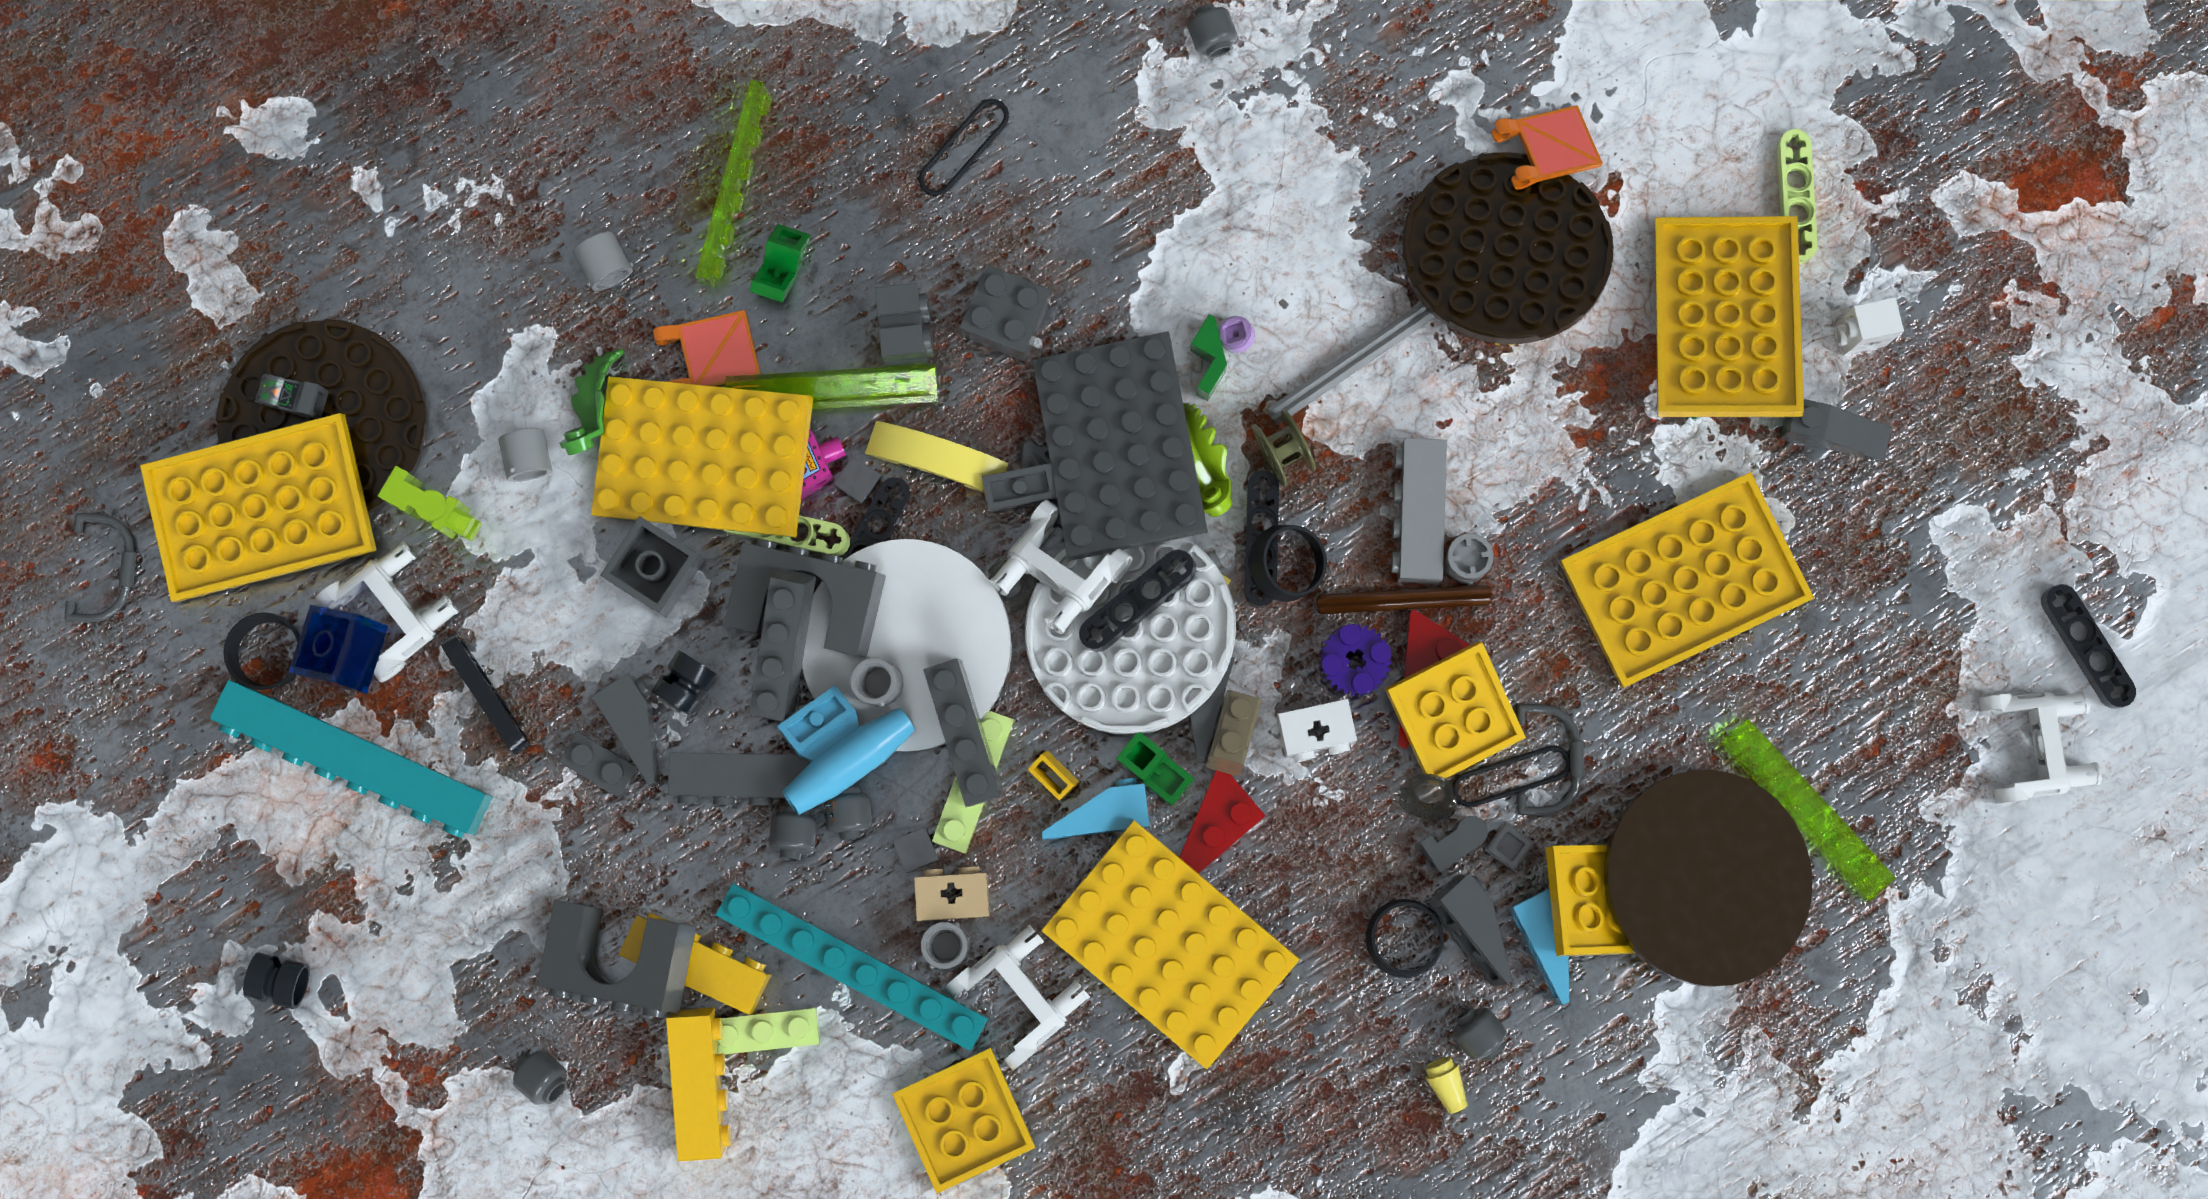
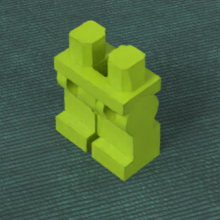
M394 467L378 494L379 498L417 520L421 517L430 523L433 528L451 539H454L456 534H459L471 542L474 540L482 523L468 514L471 510L450 495L445 497L435 490L422 491L419 489L422 485L420 480L400 467Z

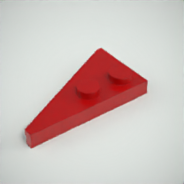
M1412 609L1408 616L1409 625L1403 679L1470 646V644ZM1399 721L1398 747L1405 750L1409 745V741Z
M1215 771L1179 856L1198 873L1266 816L1231 774Z

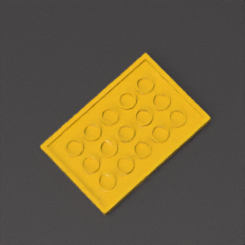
M1798 216L1655 217L1657 417H1802L1804 413Z
M608 376L603 415L604 433L601 434L591 515L637 521L639 516L652 523L796 538L813 397L809 395Z
M338 413L140 465L171 602H179L377 551L345 414Z
M1751 472L1559 561L1621 689L1814 599Z
M1135 819L1041 929L1044 934L1205 1069L1211 1066L1300 960L1297 955Z

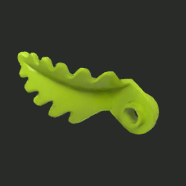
M1184 403L1204 513L1210 517H1218L1228 511L1232 505V481L1225 471L1227 449L1222 443L1213 444L1216 430L1214 427L1204 429L1207 417L1204 414L1200 416L1201 409L1196 408L1195 404Z

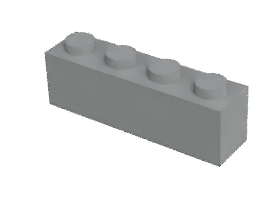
M1404 438L1401 448H1395L1394 468L1400 469V482L1394 483L1393 503L1399 504V517H1393L1392 538H1398V552H1392L1391 573H1397V583L1440 584L1443 580L1447 440Z

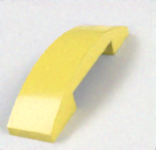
M880 421L875 422L865 455L896 465L900 463L964 484L965 487L985 493L982 476L1007 472L1009 463L955 442Z

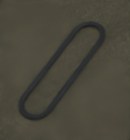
M988 99L980 103L930 159L919 174L920 187L924 192L934 196L946 193L999 134L1009 119L1008 108L1003 102L997 99ZM989 104L1000 106L1004 113V118L1000 125L944 188L937 191L929 189L924 182V175L983 107Z
M1553 745L1465 772L1455 779L1452 787L1453 796L1462 806L1476 807L1560 780L1570 771V756L1562 747ZM1548 751H1558L1566 759V767L1562 773L1474 802L1464 801L1458 794L1457 788L1461 780Z

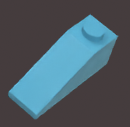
M1136 778L1116 780V787L1104 790L1042 831L1043 841L1125 831L1134 819L1145 829L1149 828L1145 784H1137Z
M1548 888L1508 909L1557 1005H1564L1569 1002V956H1556L1550 889Z

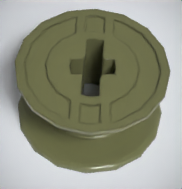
M1282 409L1280 412L1285 428L1268 437L1265 436L1256 424L1252 425V431L1269 468L1277 477L1279 483L1285 487L1287 486V479L1283 470L1284 467L1299 459H1302L1306 467L1312 472L1316 471V465L1311 451L1294 419L1288 411Z

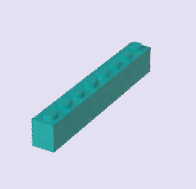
M231 680L227 681L209 718L220 723L218 730L236 738L239 737L240 733L252 737L250 744L259 749L270 752L272 747L281 750L284 752L282 759L301 767L304 761L316 766L315 774L334 781L337 775L348 780L347 788L366 795L368 790L380 795L378 802L397 810L400 804L413 809L410 816L430 824L432 818L444 823L443 831L462 838L464 833L476 835L493 796Z
M732 883L716 913L717 917L969 1051H972L989 1020V1017L739 884Z

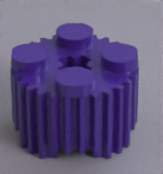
M1349 624L1342 626L1340 630L1336 629L1333 634L1329 635L1322 645L1318 661L1321 662L1318 669L1322 670L1320 676L1325 677L1323 682L1324 684H1329V690L1333 688L1334 694L1339 692L1341 697L1348 695L1349 698H1352L1356 695L1357 698H1360L1362 694L1367 696L1370 692L1373 693L1383 684L1388 677L1387 674L1390 672L1388 667L1392 664V661L1389 660L1392 654L1390 646L1385 643L1386 640L1380 639V633L1375 634V629L1368 630L1367 625L1361 628L1360 624H1357V626ZM1346 655H1359L1363 667L1357 666L1355 670L1348 667L1350 660L1346 658Z

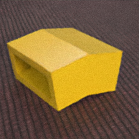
M1048 750L1042 753L1027 769L1059 801L1065 798L1080 783ZM1044 762L1068 785L1064 790L1040 768Z

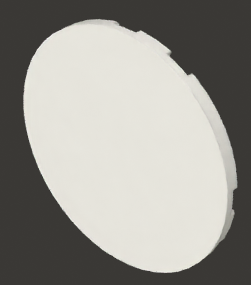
M1185 537L1123 550L1132 557L1131 566L1125 576L1117 583L1111 582L1088 611H1080L1063 634L1056 632L1057 627L1054 630L1046 624L1045 618L1051 614L1064 597L1041 581L1036 583L1029 601L1025 621V643L1030 666L1050 700L1076 721L1093 729L1112 734L1132 735L1139 732L1142 734L1154 732L1169 727L1192 714L1212 695L1227 671L1235 645L1236 615L1234 603L1228 585L1218 567L1202 549ZM1065 547L1054 559L1086 580L1107 554L1111 555L1113 552L1069 561ZM1173 550H1183L1192 556L1197 568L1194 578L1112 646L1102 652H1094L1082 644L1079 638L1081 625L1166 554ZM1177 559L1172 563L1175 569L1169 575H1166L1163 570L1158 574L1170 586L1173 582L1168 577L1174 572H1179L1181 575L1187 571L1184 565L1188 561L1186 560L1181 563ZM1155 580L1148 581L1143 586V596L1147 599L1156 598L1160 594L1161 585ZM1122 603L1115 610V617L1121 622L1129 620L1133 615V607L1129 603ZM1105 616L1103 620L1107 625L1101 630L1093 627L1090 630L1092 637L1089 639V642L1091 640H1096L1098 643L1103 640L1101 636L1103 630L1109 626L1114 632L1118 627L1109 620L1108 616Z
M915 539L889 540L865 547L844 559L842 564L854 567L855 561L877 565L875 572L886 575L867 656L890 662L899 669L903 677L901 695L895 702L883 707L864 703L855 696L851 689L850 679L852 671L864 658L823 648L832 613V597L824 581L820 583L813 594L802 663L807 686L813 698L816 699L836 685L856 710L859 727L900 708L913 724L915 731L896 751H920L944 745L946 742L923 669L957 658L962 660L980 720H982L998 699L1009 672L1012 644L1009 617L998 591L990 585L989 578L970 560L948 547Z

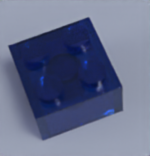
M310 605L288 673L320 684L367 694L381 648L384 644L388 625L359 614Z

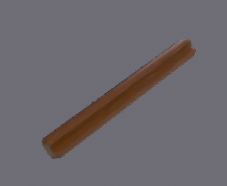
M1489 585L1320 594L1317 597V611L1319 614L1489 605L1492 603V590Z

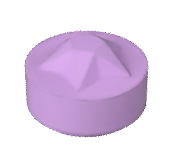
M1230 317L1219 328L1222 345L1230 352H1244L1254 342V328L1244 317Z

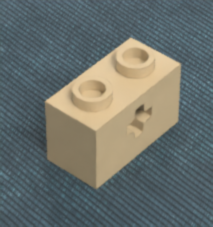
M979 867L958 868V875H944V869L922 870L923 877H914L917 921L990 917L988 874L980 873ZM952 883L956 889L962 890V896L956 897L954 904H950V900L943 897V891L949 890V884Z

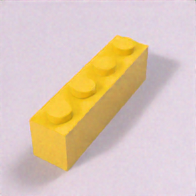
M651 912L648 913L647 917L636 915L618 955L637 963L647 918L669 920ZM695 932L685 986L748 1015L754 1014L771 977V974L764 971L766 965L747 956L744 962L731 956L734 950L720 943L713 942L712 947L699 942L701 935Z
M715 1007L680 1009L679 1013L670 1012L666 1018L677 1160L679 1162L721 1159L726 1147L731 1145L730 1125H724L723 1111L728 1110L727 1089H721L720 1076L725 1075L724 1053L718 1054L717 1040H722L723 1036L721 1018H715Z

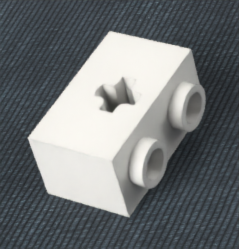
M1896 297L1853 306L1836 322L1837 326L1834 328L1836 343L1838 346H1842L1844 355L1885 347L1904 332Z
M1348 699L1284 712L1276 716L1285 758L1294 757L1295 763L1315 759V752L1328 749L1330 755L1351 751L1349 745L1357 742ZM1314 723L1318 724L1319 729L1326 728L1327 733L1321 737V741H1317L1315 736L1308 735Z

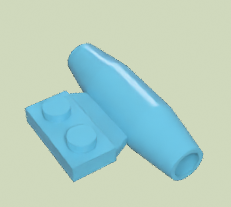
M834 685L777 726L780 734L798 757L811 762L782 791V794L798 815L838 796L885 762L915 731L913 724L900 708H897L859 727L856 710L836 685Z

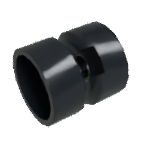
M678 650L668 664L670 673L668 675H661L651 692L691 716L701 700L699 692L707 691L717 674Z
M260 952L256 953L251 959L245 974L243 995L245 998L260 1002H266L268 998H272L273 1003L277 1006L297 1009L307 990L310 967L306 963L290 959L285 960L281 964L277 956Z

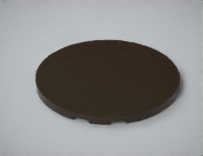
M1510 152L1481 154L1475 159L1460 164L1457 162L1445 168L1434 176V179L1422 192L1418 193L1410 207L1404 225L1402 259L1408 281L1416 296L1428 311L1442 323L1463 335L1485 342L1498 344L1532 343L1550 338L1571 328L1590 312L1605 289L1612 267L1614 247L1610 223L1606 220L1599 206L1600 202L1583 182L1579 183L1572 176L1564 175L1536 182L1520 190L1514 188L1511 177L1515 176L1516 168L1524 165L1531 166L1526 154Z
M324 319L321 321L297 322L280 328L259 340L240 358L232 369V375L226 384L224 392L220 394L217 406V445L312 420L284 413L281 410L254 402L261 374H269L289 380L319 384L329 391L321 418L338 413L345 414L368 515L387 504L386 501L378 497V494L395 466L413 475L426 442L428 428L426 399L421 383L410 363L400 351L377 333L351 322Z
M1694 770L1678 773L1657 781L1642 793H1639L1621 813L1622 816L1614 832L1610 835L1604 860V886L1612 918L1629 942L1630 948L1649 966H1653L1660 972L1668 975L1669 978L1696 986L1717 987L1746 982L1767 972L1779 963L1799 938L1808 917L1812 898V869L1808 850L1795 821L1780 802L1769 792L1743 777L1717 770Z

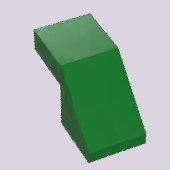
M778 224L767 239L763 264L751 280L750 292L783 302L795 283L811 234Z
M1210 314L1193 339L1190 348L1191 352L1211 363L1196 391V395L1209 401L1227 369V362L1216 319Z
M1141 732L1136 733L1116 757L1143 784L1172 807L1195 780L1193 776L1171 760L1165 751Z

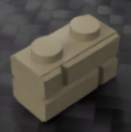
M1227 690L1206 767L1234 776L1241 775L1261 706V699L1233 690Z

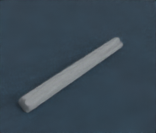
M1422 303L1270 406L1267 410L1269 418L1274 424L1279 425L1283 422L1280 412L1282 409L1288 411L1291 416L1430 322L1435 316Z

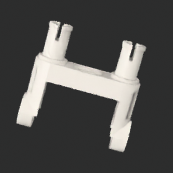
M1045 500L1035 509L1030 519L1029 528L1008 551L1007 562L989 580V583L996 591H999L1001 588L1000 593L1007 596L1013 586L1026 573L1031 574L1064 598L1051 614L1045 618V622L1051 629L1054 630L1057 627L1056 632L1063 634L1080 611H1088L1111 582L1117 583L1125 576L1131 566L1132 557L1123 550L1117 549L1111 555L1107 554L1088 578L1084 580L1039 549L1055 530L1053 525L1060 514L1059 507L1049 500Z
M404 541L399 542L396 547L379 560L376 558L370 559L343 582L337 581L330 584L315 599L324 612H328L340 604L345 606L369 587L406 635L378 656L380 660L371 669V672L379 682L387 681L400 672L406 665L405 660L431 641L436 634L435 630L459 613L458 608L452 605L453 602L446 595H443L439 601L422 614L416 613L392 582V576L417 558L413 552H410L411 549Z
M2047 691L2014 696L2011 694H2000L1978 698L1980 712H1992L1993 715L2028 711L2039 780L2004 785L2002 789L1993 790L1995 804L2065 794L2072 787L2101 784L2102 775L2086 776V773L2101 771L2097 762L2066 766L2058 717L2079 714L2087 715L2089 713L2090 704L2074 705V703L2089 700L2086 692L2055 696L2054 693Z
M1030 924L1006 945L1002 943L995 946L971 968L967 967L944 987L950 996L955 998L965 989L969 991L996 968L1041 1024L1014 1046L1015 1051L1004 1059L1012 1071L1032 1056L1039 1046L1065 1025L1067 1021L1066 1016L1086 999L1090 998L1085 990L1075 998H1071L1082 987L1075 979L1071 985L1052 1001L1049 998L1046 1000L1019 968L1021 965L1020 961L1044 942L1039 934H1037L1028 943H1025V940L1036 932Z

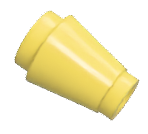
M1447 1056L1425 1066L1427 1073L1425 1079L1449 1114L1459 1112L1468 1106L1458 1063H1454L1452 1058Z

